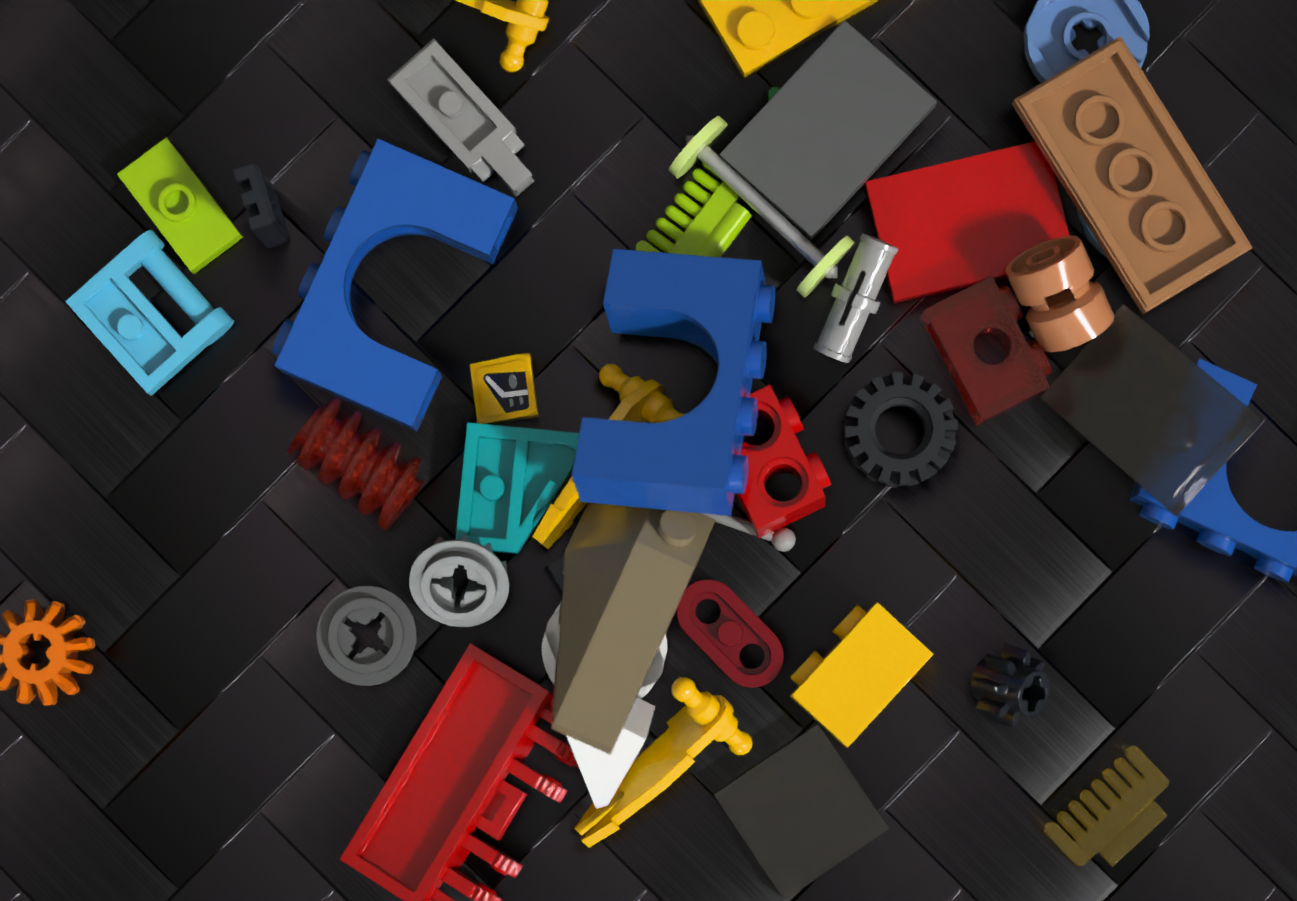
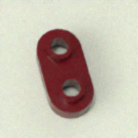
M700 580L685 589L677 607V618L680 627L688 637L734 683L747 688H756L771 682L780 672L784 659L783 648L778 637L727 585L716 580ZM712 600L718 604L720 616L717 621L705 624L697 618L696 607L701 601ZM749 644L760 647L764 655L762 664L755 669L743 666L739 658L741 649Z

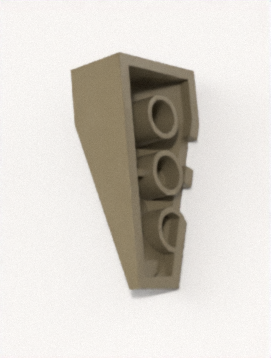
M588 503L563 555L562 574H564L559 610L560 637L555 667L551 729L611 755L716 521L715 519L701 513Z

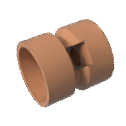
M1067 235L1044 241L1025 250L1007 265L1005 273L1018 302L1023 306H1031L1027 312L1026 320L1042 351L1058 352L1082 345L1100 335L1113 323L1114 313L1102 286L1098 282L1089 281L1093 276L1094 268L1079 237Z

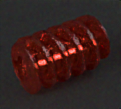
M336 396L317 409L290 444L287 455L294 453L302 447L298 465L305 470H309L322 462L318 480L324 485L331 484L342 477L338 495L344 500H348L362 492L358 510L364 515H368L382 506L378 526L387 530L410 505L425 482V479L420 481L416 478L421 459L416 456L402 466L397 464L401 444L396 441L382 451L377 449L382 430L376 426L362 436L357 434L362 415L356 411L340 421L337 415L342 400Z

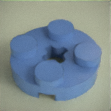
M1138 0L1037 1L1025 26L1023 39L1025 41V56L1028 65L1040 83L1089 55L1085 49L1077 51L1071 44L1076 37L1073 28L1080 24L1087 31L1097 28L1101 32L1102 37L1096 43L1097 50L1121 36L1140 68L1142 67L1147 54L1149 22Z

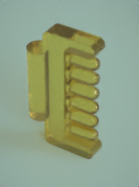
M1128 747L1125 750V757L1143 777L1125 759L1117 758L1114 761V767L1133 786L1132 788L1114 770L1107 768L1103 771V778L1121 796L1120 799L1100 779H1095L1091 783L1092 789L1110 807L1108 810L1089 790H1083L1080 793V799L1099 819L1095 820L1078 801L1074 800L1069 803V810L1086 827V831L1067 812L1061 811L1058 813L1057 820L1073 836L1075 841L1057 823L1049 822L1045 825V834L1074 865L1083 866L1098 853L1113 868L1167 817V814L1154 799L1168 787L1169 780L1138 747Z

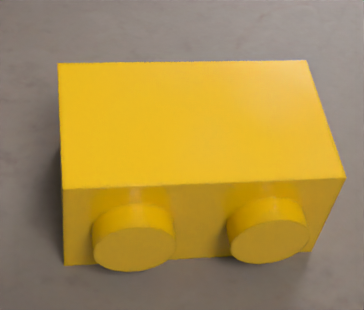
M878 602L873 604L867 612L857 604L832 631L841 639L824 658L815 650L790 677L798 687L789 696L838 742L847 748L933 655L927 647Z

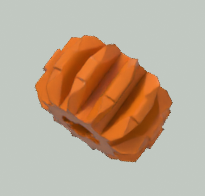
M27 600L24 605V619L13 610H6L2 614L3 621L11 632L9 634L0 632V645L3 646V654H0V668L6 666L8 669L0 676V690L11 689L19 683L16 693V700L19 703L29 704L38 691L43 705H55L58 697L57 686L68 695H75L79 692L78 683L70 674L72 671L81 674L92 673L94 666L88 661L78 660V651L93 649L95 647V640L86 637L74 638V635L84 626L85 619L81 615H73L63 622L65 605L61 602L52 601L45 613H43L42 606L38 600ZM34 640L51 643V646L46 651V656L50 660L48 665L31 663L30 659L36 654V650L32 645Z

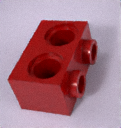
M771 385L751 393L750 397L757 398V418L769 422L774 429V433L770 440L762 445H749L743 441L741 455H746L749 459L748 481L745 493H736L758 539L824 508L826 496L822 489L831 486L828 474L817 453L814 451L805 456L795 436L796 433L804 430L790 398L787 396L778 400ZM788 473L800 481L802 488L794 499L781 502L774 500L766 492L765 488L768 481L777 474Z

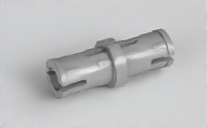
M864 233L860 237L861 241L843 283H836L831 295L836 298L820 337L813 347L820 353L845 363H850L852 359L851 355L869 313H877L881 302L876 297L894 255L899 250V248Z

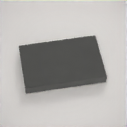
M844 20L719 154V157L812 241L936 107L937 100Z

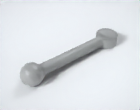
M704 514L715 519L717 523L757 537L749 520L732 514L731 516ZM785 527L761 537L772 542L773 547L781 552L792 549L796 541L793 531Z

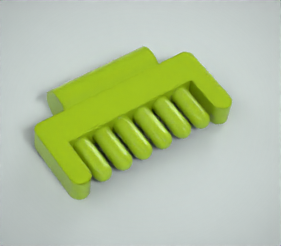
M703 162V168L722 183L702 169L694 170L693 178L710 190L713 195H710L692 181L684 183V191L702 203L704 207L702 208L683 193L675 195L674 202L695 218L694 220L673 205L665 208L666 216L685 229L683 232L663 217L656 220V227L676 241V243L673 244L656 230H649L646 238L665 253L721 257L752 216L749 211L737 203L741 197ZM644 240L636 244V251L660 252Z

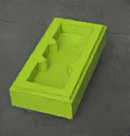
M167 137L117 174L193 274L197 273L243 238Z

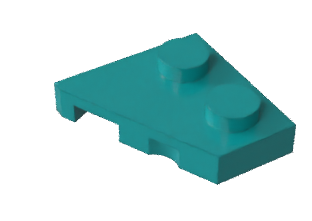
M467 422L455 540H458L466 533L470 542L481 546L490 543L493 552L519 554L573 468L579 433Z

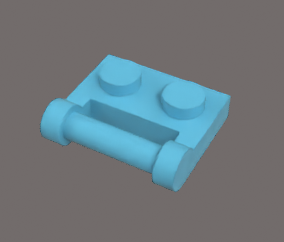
M148 230L137 237L65 302L146 393L152 396L203 349L223 336L233 325L234 320L222 307L215 309L162 251L165 246L163 241L153 230ZM144 267L196 324L183 337L129 279V276L138 268Z

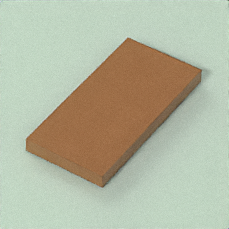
M1121 36L1017 97L1012 102L1019 117L1142 315L1253 248Z

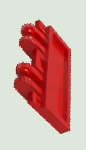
M470 643L340 860L403 901H458L439 889L443 882L473 901H502L497 896L496 891L481 882H476L459 870L470 851L488 862L491 868L505 876L510 875L516 878L523 866L521 863L473 833L477 827L500 841L526 798L527 794L505 781L508 773L513 774L561 803L568 790L562 787L561 782L547 774L539 773L524 763L535 743H538L554 753L555 758L570 767L576 766L579 768L571 746L538 726L542 718L552 723L554 693Z

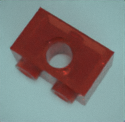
M992 276L925 309L920 316L977 427L1044 393L1050 387L1045 377L1052 374L1051 366L1041 346L1036 340L1027 343L1016 322L1023 318V314L1014 294L1007 285L998 288ZM988 333L999 337L1006 349L1004 361L999 364L990 365L979 360L974 352V340L977 336Z

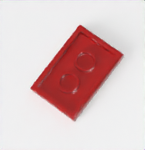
M1035 141L882 177L864 183L876 237L899 248L886 274L893 304L1007 277L1005 273L1007 265L1025 250L1053 238L1070 236L1054 171Z

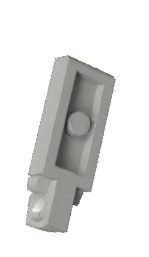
M434 39L387 79L393 89L470 173L474 172L482 182L494 173L515 197L534 182L532 173L515 156L524 147V143L516 135L515 127Z

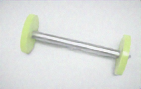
M717 116L695 136L686 135V146L672 162L669 171L676 178H679L701 160L815 266L796 289L804 298L825 278H838L837 265L853 248L855 242L847 235L824 255L711 149L727 127V122L720 116Z

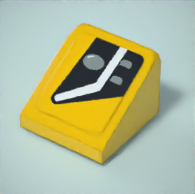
M530 353L516 354L470 364L477 423L491 425L539 418Z

